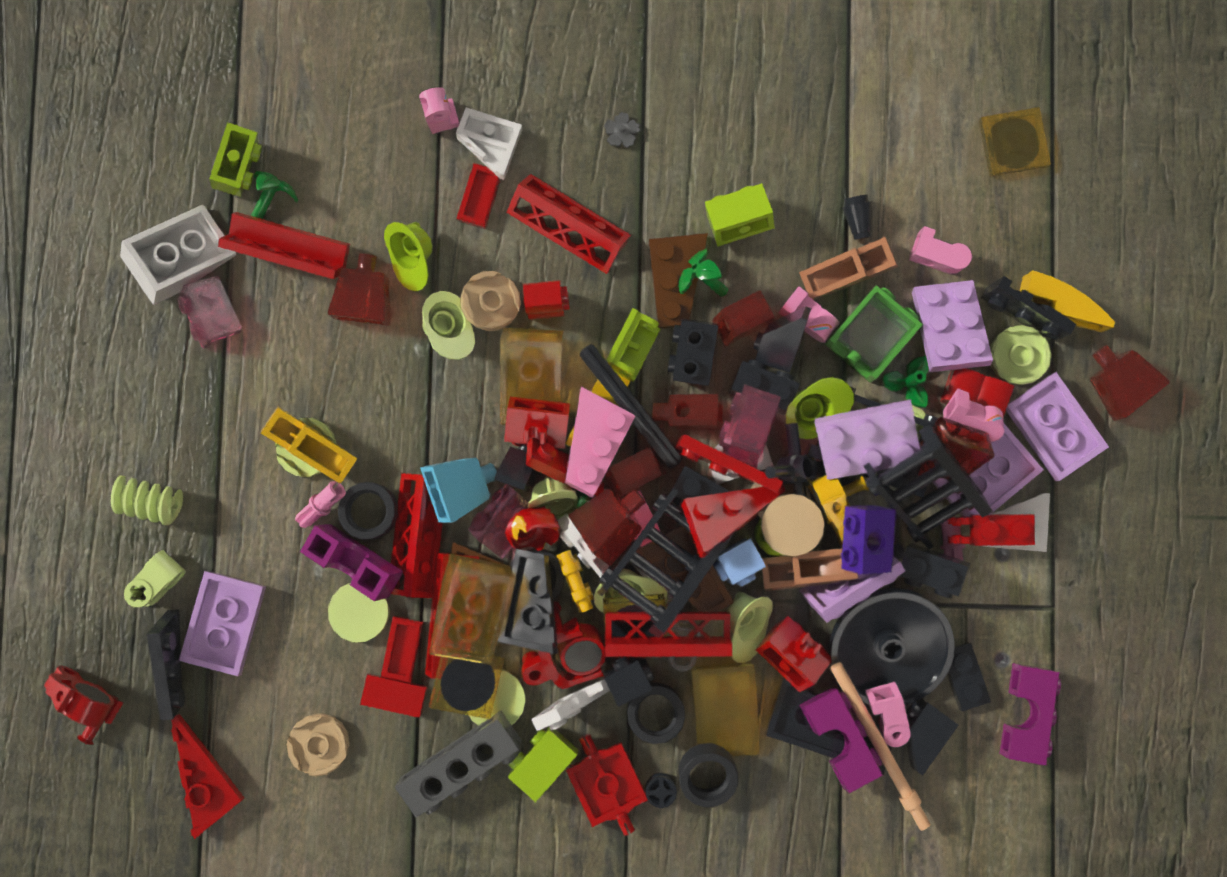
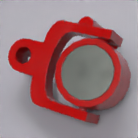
M553 601L558 651L562 666L569 673L562 671L556 665L550 653L530 651L522 657L523 665L521 671L524 682L528 685L536 686L552 680L559 688L567 689L576 684L604 676L601 666L605 662L606 657L601 633L590 624L579 623L577 617L563 625L560 616L561 605Z
M58 666L44 684L46 688L45 693L51 697L56 711L86 726L83 733L77 736V739L87 745H94L93 739L103 722L111 724L123 705V702L118 700V697L108 694L104 688L97 684L85 681L78 672L66 666Z

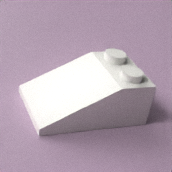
M201 205L123 240L120 257L152 304L155 305L197 282L236 256V252L218 247L219 238L223 237L224 234L205 206Z

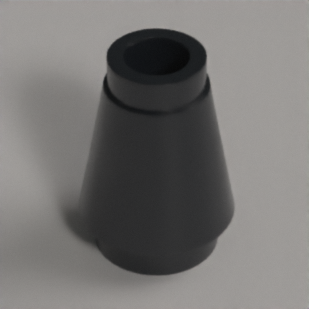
M868 194L844 199L845 207H842L854 240L872 237V201H869Z

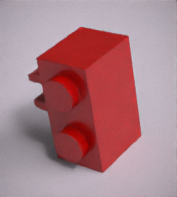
M510 396L507 407L504 442H511L515 446H521L522 444L527 446L531 438H536L540 440V444L549 443L556 449H565L570 403Z
M789 616L775 624L755 649L799 692L815 685L832 662L831 656L826 652L825 648L820 643L815 642L810 637V634L805 632L798 622L793 621Z

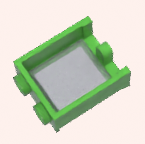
M877 285L825 343L829 349L869 383L878 378L923 325L918 321L919 316L908 307L903 308L895 301L896 297L892 292L884 287L880 289Z

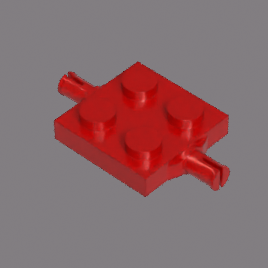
M590 733L585 735V738L582 736L578 740L586 756L580 762L566 768L567 775L591 826L594 827L604 821L617 819L623 835L627 836L629 831L631 834L636 830L628 813L635 806L648 800L644 788L622 742L607 749L597 750Z

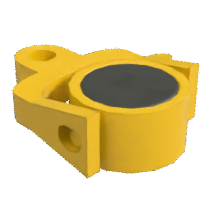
M824 475L810 482L808 486L823 517L834 530L841 548H843L845 506H850L847 497L862 490L869 491L862 475L860 479L841 486L838 478L827 480V476Z

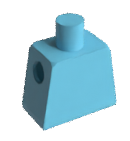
M477 458L459 459L420 468L438 522L449 523L458 520L490 498L487 484L495 481L494 478L497 473L493 464L489 463L481 467Z

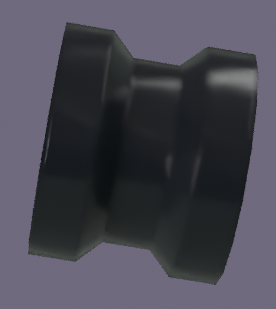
M663 772L654 773L649 777L645 789L650 804L656 808H666L673 804L677 795L673 778Z

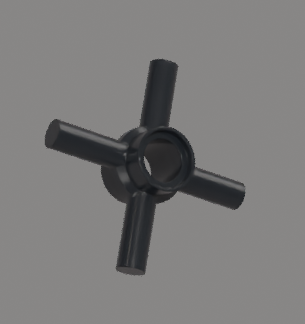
M798 423L785 424L789 456L780 458L776 466H768L765 470V475L769 479L778 478L783 481L782 484L784 485L792 484L794 494L807 497L805 483L813 482L817 478L818 473L826 472L824 462L816 461L811 454L802 455Z

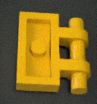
M571 550L558 554L557 558L561 565V570L567 580L579 613L592 609L591 600L594 599L589 583H583L579 573L583 571L577 554L572 555Z

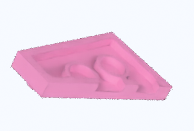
M581 387L565 483L593 498L636 415Z

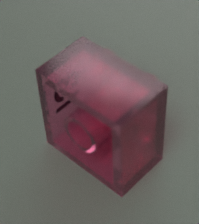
M748 385L744 386L742 394L736 392L730 407L731 413L729 418L732 420L731 422H724L719 436V446L723 447V453L757 469L777 416L781 397Z

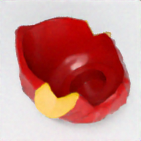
M545 506L527 508L517 512L510 519L505 534L508 542L515 549L533 547L541 551L546 543L552 546L558 540L560 525L554 513H551V510Z

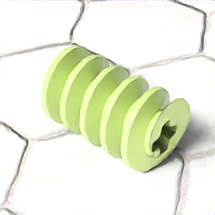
M119 475L112 488L111 507L116 514L125 513L129 517L137 516L141 520L148 518L150 522L157 523L160 521L163 525H170L177 518L183 505V492L181 489H178L175 495L172 496V487L166 486L161 493V486L156 483L149 491L148 481H142L138 487V481L135 478H131L126 485L125 476Z

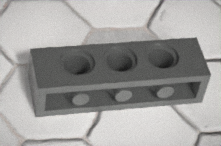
M499 711L401 776L395 789L416 818L424 812L429 815L436 811L443 804L441 801L451 795L452 798H455L462 794L468 788L467 784L474 779L481 781L493 772L492 767L501 761L503 764L512 761L519 754L518 750L522 740L503 712ZM488 744L493 748L494 752L492 754H484L479 750L478 746ZM462 761L467 765L468 770L459 771L454 767L453 763ZM428 779H438L442 783V787L435 788L431 786Z

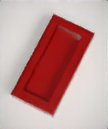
M473 163L456 218L458 222L486 229L501 179L488 167Z
M393 616L381 677L412 682L424 621Z
M369 673L366 676L360 705L420 718L428 686L383 678Z

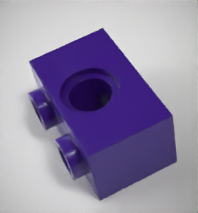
M876 505L845 506L841 569L862 575L892 573L896 509Z

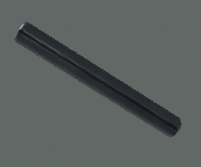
M590 344L583 348L579 356L616 403L622 409L636 415L632 423L666 466L670 469L676 467L683 458L595 345Z

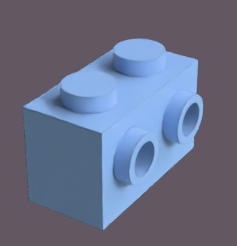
M746 538L722 550L715 560L716 562L713 563L722 581L726 580L732 585L736 583L740 587L756 579L754 573L766 567L752 540Z

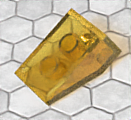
M503 329L500 338V425H506L510 396L561 402L564 330Z
M450 554L440 590L430 655L491 665L516 581L509 565Z
M747 661L745 663L690 666L697 745L713 743L722 746L731 753L732 757L759 754L754 665Z

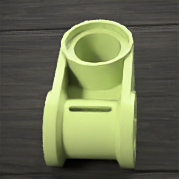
M161 550L145 564L137 576L126 586L124 591L125 600L132 607L153 606L169 589L182 579L186 571L164 550ZM141 588H146L144 591L145 599L140 598L143 594L140 590Z

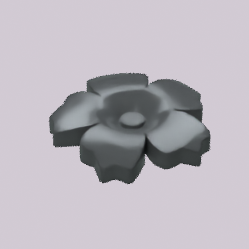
M621 112L615 116V122L608 119L604 124L606 134L610 135L607 139L610 146L620 147L622 142L625 148L633 146L636 140L634 135L640 132V124L634 120L629 121L628 113Z

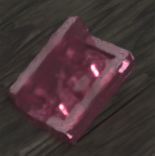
M218 276L183 285L177 299L181 312L184 315L187 314L190 320L192 337L195 341L200 342L203 349L209 347L212 341L241 332L240 322Z
M505 484L503 488L498 489L492 495L491 502L487 507L475 515L468 530L478 541L503 559L512 548L506 538V527L510 519L517 512L529 508L528 501L511 486Z

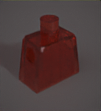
M359 254L357 269H341L328 309V315L334 320L390 326L389 278L384 273L375 272L377 256Z
M761 290L722 309L713 318L712 323L718 324L717 332L726 347L768 326L770 322L775 321V317Z
M1106 344L1092 354V357L1102 369L1090 378V382L1113 421L1128 417L1170 383L1164 375L1134 350H1129L1116 356Z
M672 394L669 397V403H653V420L669 421V426L673 429L722 430L723 400L718 394ZM690 408L689 414L686 417H681L682 409Z
M942 416L932 426L969 475L995 457L989 434L985 431ZM924 440L919 444L920 450L922 449L921 445L925 443ZM928 460L921 464L919 475L934 467V462L937 460L932 462Z
M649 447L609 467L604 477L616 500L667 473L655 450Z
M606 489L568 516L592 554L610 566L641 532L642 526L634 516V513L646 501L635 489L630 491L623 499L611 489Z

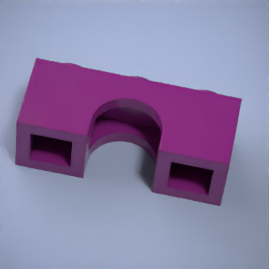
M332 524L315 525L300 550L302 554L323 568H335L349 575L352 578L349 585L373 601L389 598L403 574L402 570Z
M1012 664L1008 693L1025 698L1030 705V715L1024 723L1019 725L1004 723L999 754L1011 760L1046 766L1047 758L1052 753L1051 727L1055 726L1057 720V711L1054 706L1056 696L1061 691L1059 672L1035 666Z
M830 688L799 705L815 734L820 736L829 730L835 729L842 733L845 741L844 749L837 757L829 760V763L845 791L850 794L883 776L879 769L882 762L874 748L869 749L863 739L867 737L865 729L858 719L853 720L848 711L852 708L851 703L843 691L839 693L837 689Z

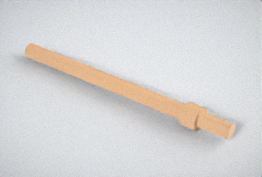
M835 663L830 669L849 699L856 716L899 791V800L904 809L910 811L920 830L929 828L931 824L920 805L922 801L915 789H911L842 663Z

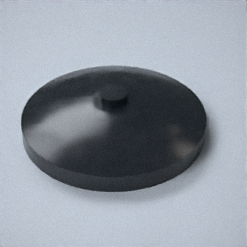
M902 588L876 590L868 599L858 602L847 609L836 621L829 642L831 665L838 662L842 663L862 701L866 704H869L865 692L866 689L892 682L896 683L902 695L904 705L924 698L947 675L955 650L952 628L939 607L924 595Z

